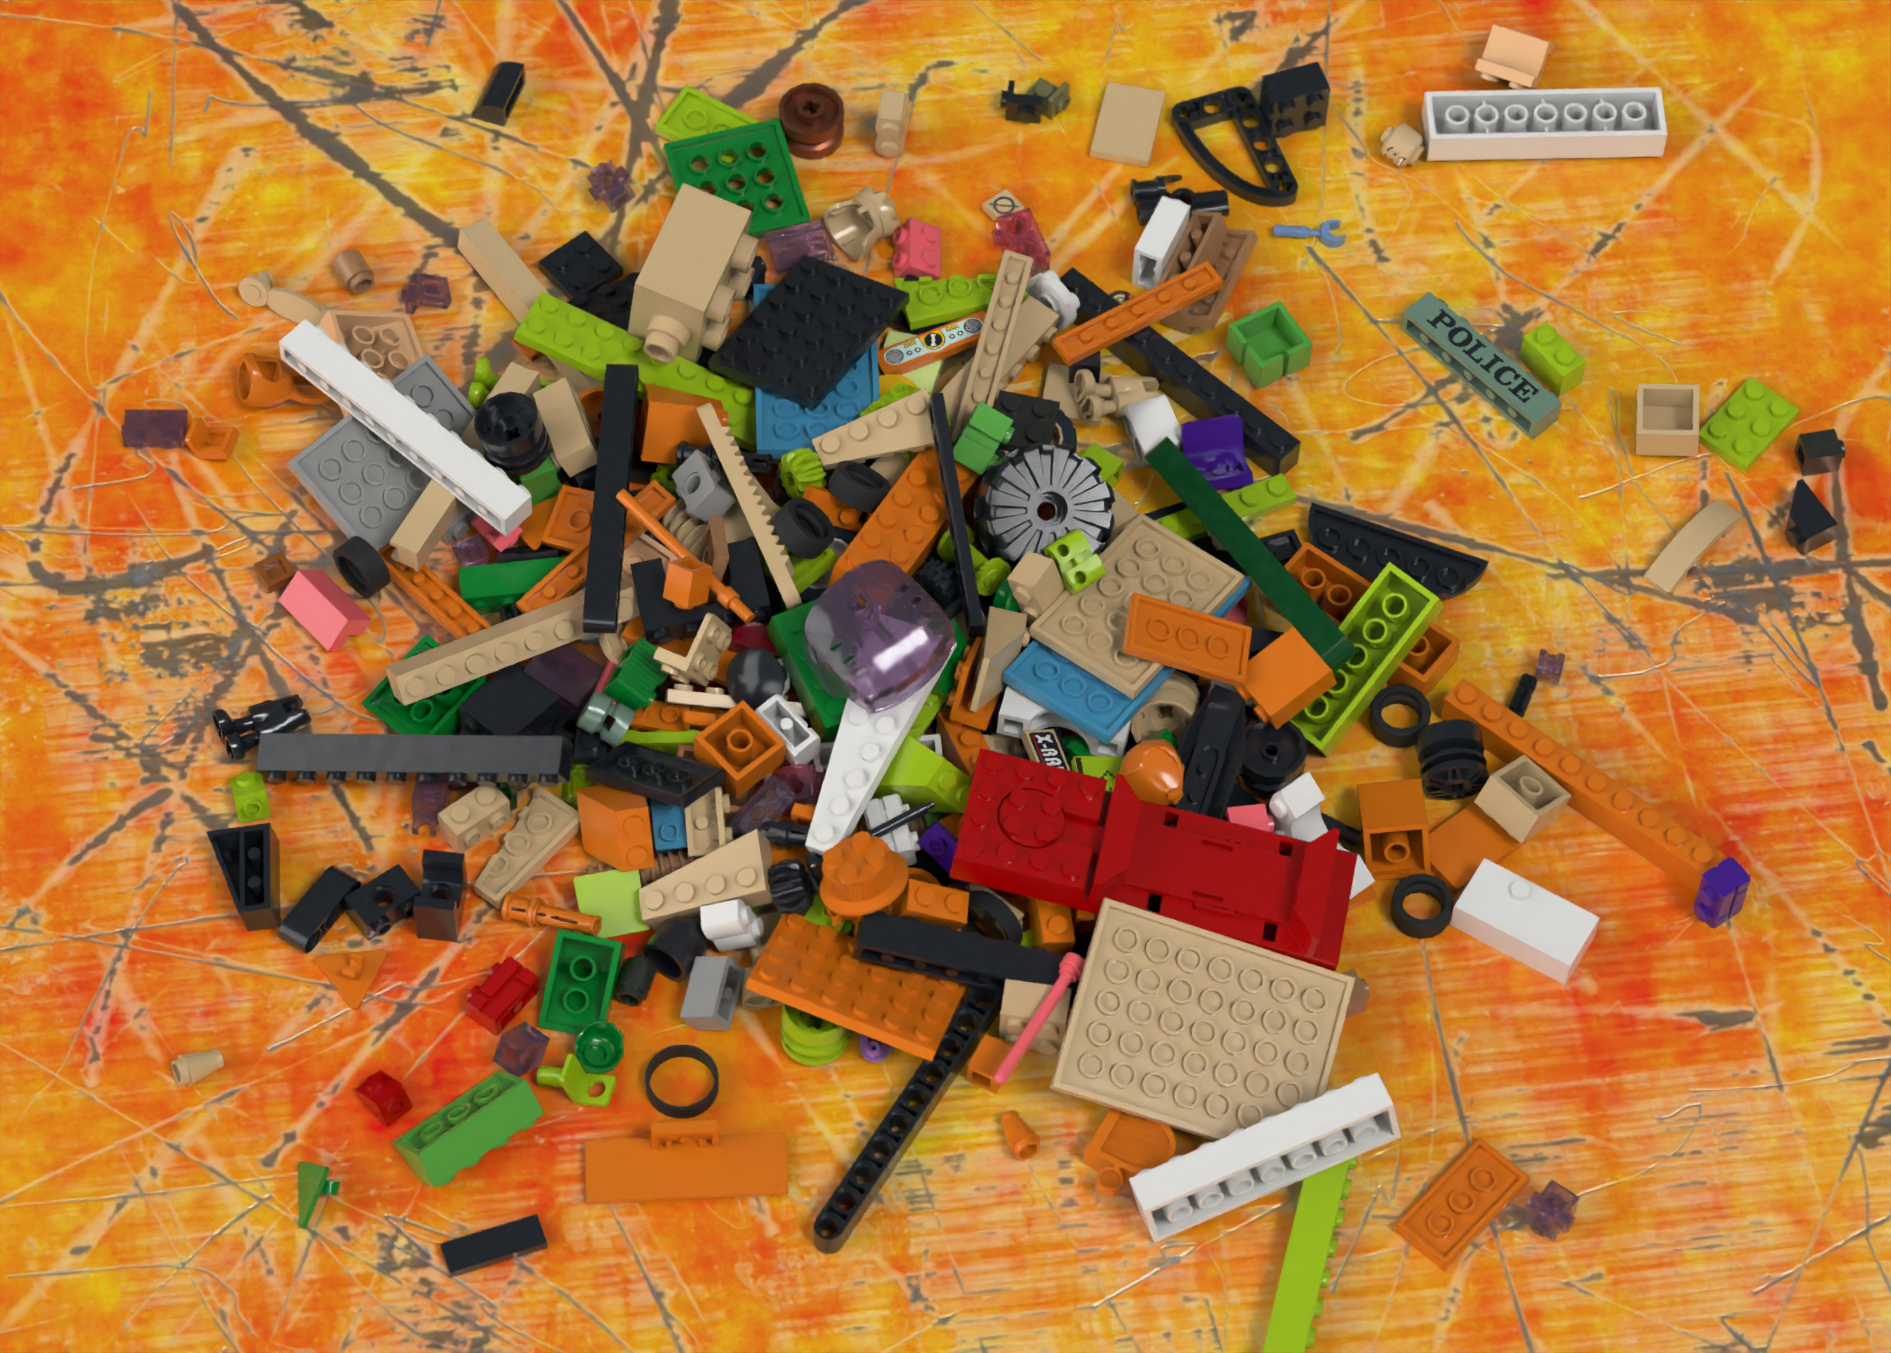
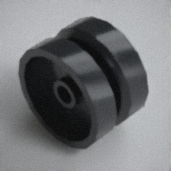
M1260 719L1250 722L1245 727L1246 751L1236 779L1241 787L1251 795L1262 799H1269L1274 789L1277 791L1281 790L1304 773L1307 757L1306 738L1300 728L1290 721H1287L1277 730L1269 721L1264 724Z

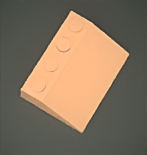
M328 309L318 325L325 330L328 337L334 342L342 343L346 346L350 354L358 361H365L381 379L386 378L392 381L424 355L408 313ZM340 406L345 418L350 413Z

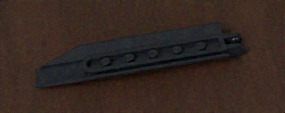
M1215 684L1185 727L1177 750L1181 763L1185 765L1183 796L1177 804L1166 806L1223 819L1246 751L1245 701L1238 693ZM1164 822V825L1176 828V825ZM1149 894L1147 904L1149 910L1159 913L1162 896Z

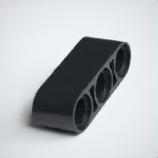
M335 865L328 867L284 919L278 930V937L304 954L310 953L346 911L344 897L360 888L361 882Z

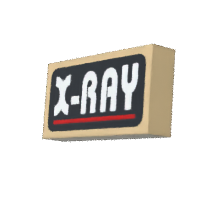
M1054 729L1024 731L1021 739L1031 761L1070 770Z

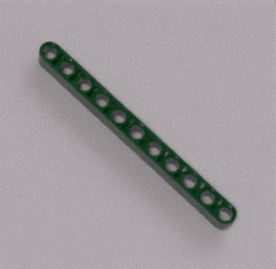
M1167 436L1144 456L1149 464L1334 672L1339 670L1359 652Z

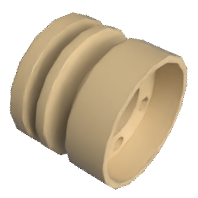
M1175 670L1134 715L1131 732L1138 744L1149 734L1167 728L1175 736L1178 744H1180L1185 727L1199 708L1200 693L1196 683L1191 678Z

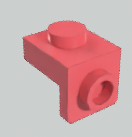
M478 514L471 520V524L499 552L513 546L518 540V535L523 531L518 526L505 537Z

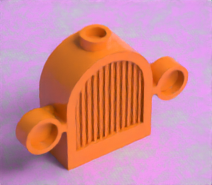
M1110 1108L1085 1149L1084 1164L1099 1171L1096 1177L1098 1192L1103 1196L1113 1197L1121 1192L1123 1184L1131 1187L1129 1179L1136 1176L1140 1171L1153 1169L1175 1157V1136L1167 1125Z

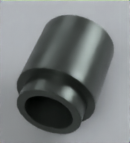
M635 955L626 959L616 986L618 991L617 998L624 1004L640 1006L642 1001L647 999L657 972V968L650 958L643 955Z

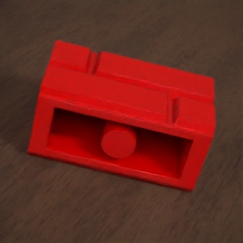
M508 956L502 964L500 962L495 963L487 974L488 979L481 986L475 985L466 996V1008L469 1018L479 1025H483L486 1030L495 1036H498L540 991L538 976L528 968L523 967L521 963L511 956Z

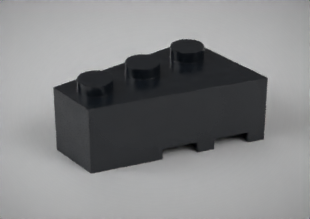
M264 823L206 831L238 913L248 931L280 927V841L271 824Z

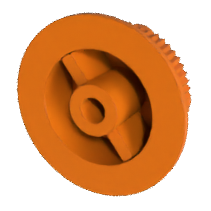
M861 831L846 840L843 839V841L836 843L833 848L824 852L822 862L824 876L820 883L819 893L824 905L837 914L845 916L870 914L888 906L900 896L909 880L908 865L900 854L890 850L885 840L880 839V837L877 838V836L874 837V835L871 836L866 831Z

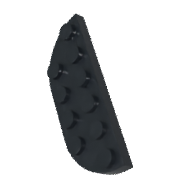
M1311 503L1308 536L1311 544L1371 583L1375 581L1390 562L1440 600H1446L1464 594L1473 588L1481 580L1488 568L1489 561L1315 503Z

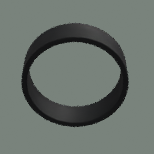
M981 890L969 893L967 924L960 928L961 932H977L989 938L980 930L971 916L969 905H973L990 914L1001 926L1008 940L1018 945L1022 943L1023 932L1021 925L1013 911L1001 899Z
M691 1045L667 1047L658 1052L647 1066L645 1074L647 1097L652 1106L663 1115L676 1119L696 1117L708 1110L717 1097L719 1089L717 1066L710 1055L698 1047ZM677 1057L696 1059L706 1065L714 1077L713 1088L702 1101L694 1105L683 1107L669 1105L661 1101L650 1087L651 1076L659 1065Z

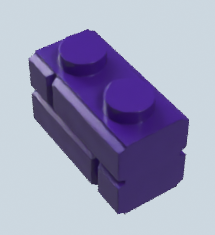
M1728 857L1720 862L1717 867L1714 866L1703 874L1693 910L1697 918L1702 922H1706L1714 929L1726 922L1727 918L1730 919L1741 912L1748 890L1747 887H1749L1750 875L1734 858Z

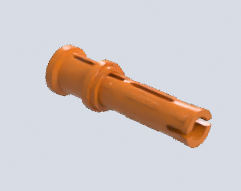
M509 892L502 905V918L506 921L513 919L525 921L532 927L545 924L565 930L590 934L591 936H597L601 928V916L546 905L545 901L537 897L531 900L518 897L515 892ZM558 917H562V918H566V919H570V920H575V921H577V922H573V921H569V920H565V919H560V918H558Z

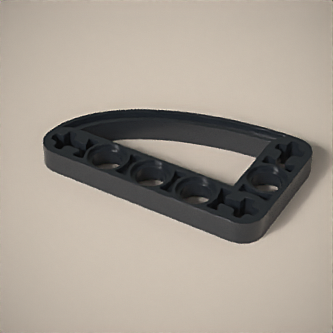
M1242 86L1232 87L1180 102L1173 107L1171 123L1176 134L1198 165L1219 185L1239 198L1261 206L1284 207L1295 202L1298 193V183L1249 89ZM1240 102H1244V110H1243V111H1242V106H1241ZM1208 105H1215L1220 111L1209 113L1204 108ZM1232 119L1266 188L1254 185L1226 168L1206 148L1194 130ZM1252 119L1257 121L1258 126L1253 128L1246 127L1243 121ZM1262 141L1266 142L1270 147L1266 150H1259L1254 144ZM1268 164H1276L1281 170L1273 173L1266 170L1265 167ZM1280 181H1282V186L1284 190L1289 191V193H1285L1283 190H1279Z

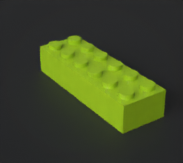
M1390 562L1338 627L1359 652L1336 672L1332 670L1337 682L1336 685L1289 720L1300 728L1306 738V742L1327 758L1445 607L1437 596Z

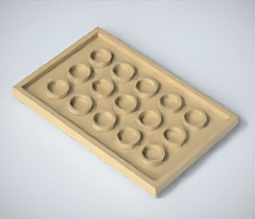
M1140 513L1098 556L1106 569V576L1076 595H1072L1066 589L1030 626L1029 634L1113 688L1134 699L1166 665L1122 653L1129 599L1133 592L1214 615L1243 584L1244 575Z

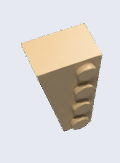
M755 829L639 889L642 921L656 932L662 923L671 917H698L701 915V906L741 899L750 908L772 903L773 898L769 892L770 886L768 883V871L773 865L769 840L758 829Z

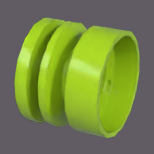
M784 1003L782 1004L780 1040L784 1051L793 1060L803 1065L818 1067L831 1064L842 1057L848 1048L850 1029Z

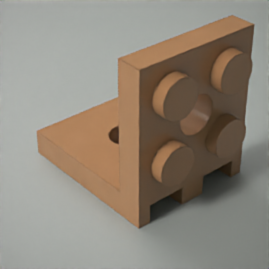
M711 515L697 559L713 566L712 574L728 587L730 586L731 578L727 567L729 552L724 520L722 516ZM765 579L769 599H772L769 581ZM709 589L708 601L698 605V607H706L716 603L718 596Z

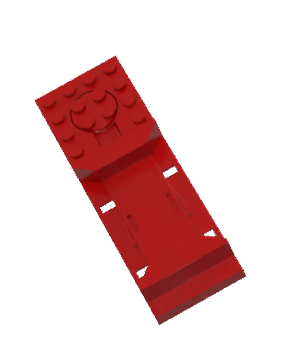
M983 748L979 749L949 877L1098 915L1104 898L1148 911L1146 909L1149 894L1152 893L1162 896L1159 913L1148 912L1331 971L1336 970L1358 855L1337 849L1340 829L1333 828L1315 840L1308 842L1141 800L1123 774L1117 773L1111 791H1106V779ZM1164 822L1174 824L1176 828L1166 826ZM1278 851L1289 853L1291 856L1278 854ZM1265 922L1278 925L1275 942L1262 939Z

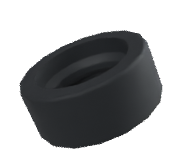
M853 461L839 462L828 483L830 492L838 500L866 513H874L891 490L889 482L881 474Z
M795 497L789 500L775 514L773 523L777 535L786 547L796 555L805 559H815L834 542L835 531L830 519L822 509L807 499Z
M353 536L334 550L333 558L340 574L360 595L367 598L372 597L390 583L391 576L384 560L363 538Z
M1406 685L1388 686L1380 690L1373 699L1369 715L1370 729L1378 740L1388 746L1396 748L1410 747L1415 744L1416 735L1423 728L1429 726L1431 717L1429 701L1423 693L1414 687ZM1392 704L1409 706L1418 714V723L1410 728L1400 729L1392 727L1383 720L1381 716L1382 709Z
M1424 873L1410 875L1401 880L1394 889L1390 907L1392 921L1400 931L1408 936L1419 939L1432 938L1442 933L1449 925L1454 905L1452 891L1445 882L1436 876ZM1413 893L1429 894L1438 900L1441 905V911L1438 916L1432 919L1422 920L1414 918L1403 908V901L1405 897Z

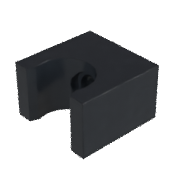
M424 849L422 856L423 879L420 897L415 896L413 903L417 938L458 942L468 888L464 853Z

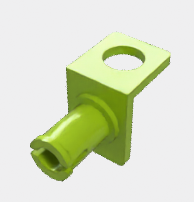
M570 1053L567 1055L564 1067L541 1065L537 1071V1083L539 1086L564 1088L573 1104L607 1107L617 1083L615 1076L586 1073L576 1056ZM594 1084H605L606 1088L601 1096H589V1090Z

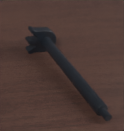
M933 801L925 805L921 803L867 832L871 836L882 837L927 814V810L935 807ZM810 852L804 856L805 866L809 869L812 878L815 879L819 887L824 876L822 872L823 856L817 857L814 852Z

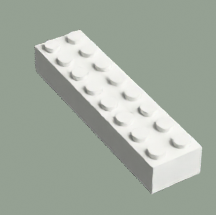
M1661 87L1425 92L1421 113L1427 161L1663 156L1668 135Z
M1378 1073L1370 1076H1361L1353 1083L1340 1089H1331L1312 1101L1298 1103L1291 1110L1277 1116H1268L1260 1123L1249 1128L1235 1130L1228 1137L1221 1140L1205 1143L1197 1150L1186 1155L1172 1157L1167 1163L1158 1167L1144 1169L1136 1176L1130 1178L1129 1181L1141 1216L1153 1242L1156 1243L1401 1137L1393 1102Z

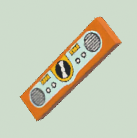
M979 311L877 351L879 371L882 375H903L977 346L986 316L985 311Z

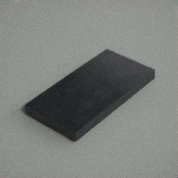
M625 741L585 768V776L588 780L684 809L726 781V772L722 768L629 741Z

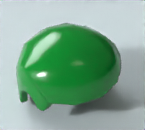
M602 1020L588 1023L575 1039L574 1055L587 1073L601 1075L611 1072L620 1063L624 1055V1036L613 1023Z

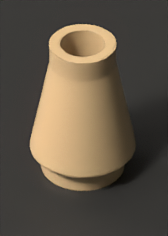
M219 1049L180 1054L178 1059L173 1060L171 1063L175 1079L180 1086L185 1084L191 1086L217 1069L224 1067L223 1057Z

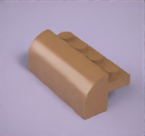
M1194 211L1157 286L1208 261L1223 279L1224 288L1161 319V321L1168 327L1192 335L1195 327L1215 329L1258 241L1255 231L1228 229L1220 212Z

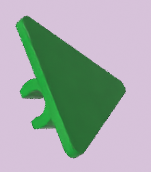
M300 1161L298 1164L300 1229L307 1228L321 1193L338 1195L340 1182L327 1179L329 1167Z

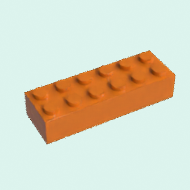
M929 446L925 447V450L919 451L835 563L827 586L828 588L859 606L869 603L875 613L886 614L949 528L935 448ZM955 460L964 508L972 497L979 474Z
M1307 541L1284 566L1337 627L1341 625L1372 585L1371 582ZM1267 598V603H1268L1269 605H1271L1272 607H1274L1275 609H1277L1278 611H1280V610L1272 603V601H1271L1269 598ZM1432 623L1388 679V682L1393 685L1414 687L1426 697L1457 661L1461 640L1435 623Z

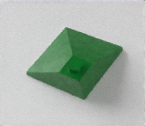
M426 634L402 660L441 645ZM387 675L361 704L398 734L455 735L462 729L460 724V705L488 681L481 676L404 706L394 696Z

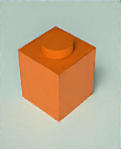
M690 556L670 561L667 568L663 598L674 602L676 607L687 610L708 601L713 566Z
M985 1034L967 1065L966 1081L996 1094L1001 1084H997L994 1081V1074L1012 1049L1010 1043L1000 1037L993 1038Z

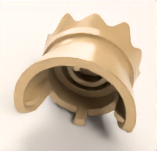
M865 186L850 201L833 204L824 211V221L831 239L843 254L853 260H861L876 241L896 234L894 229L901 223L897 220L898 216L894 210V202L885 192H873V187L867 188Z

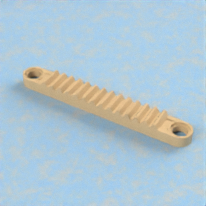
M711 402L696 408L787 609L790 610L803 604L791 578L795 574L792 563L775 531L772 519L729 426H721Z

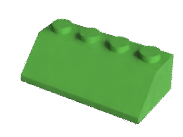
M499 1069L392 1141V1143L423 1182L433 1187L443 1186L454 1179V1174L463 1168L472 1167L480 1162L481 1156L491 1149H498L504 1146L509 1141V1137L517 1131H523L532 1127L536 1123V1119L543 1115L544 1112L526 1080Z

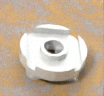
M1048 270L1045 273H1037L1027 281L1025 291L1026 293L1028 292V296L1031 295L1060 315L1056 327H1059L1058 331L1064 330L1075 321L1077 316L1076 309L1080 307V301L1074 293L1069 292L1054 271Z

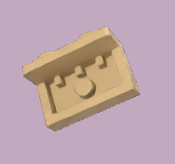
M715 787V789L685 808L689 858L705 856L733 841L732 826L726 827L725 814L731 813L729 794H723L722 787Z

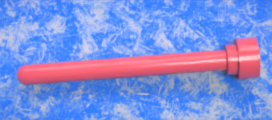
M1069 952L1059 964V978L994 1074V1081L997 1084H1004L1069 985L1080 980L1085 960L1081 956Z

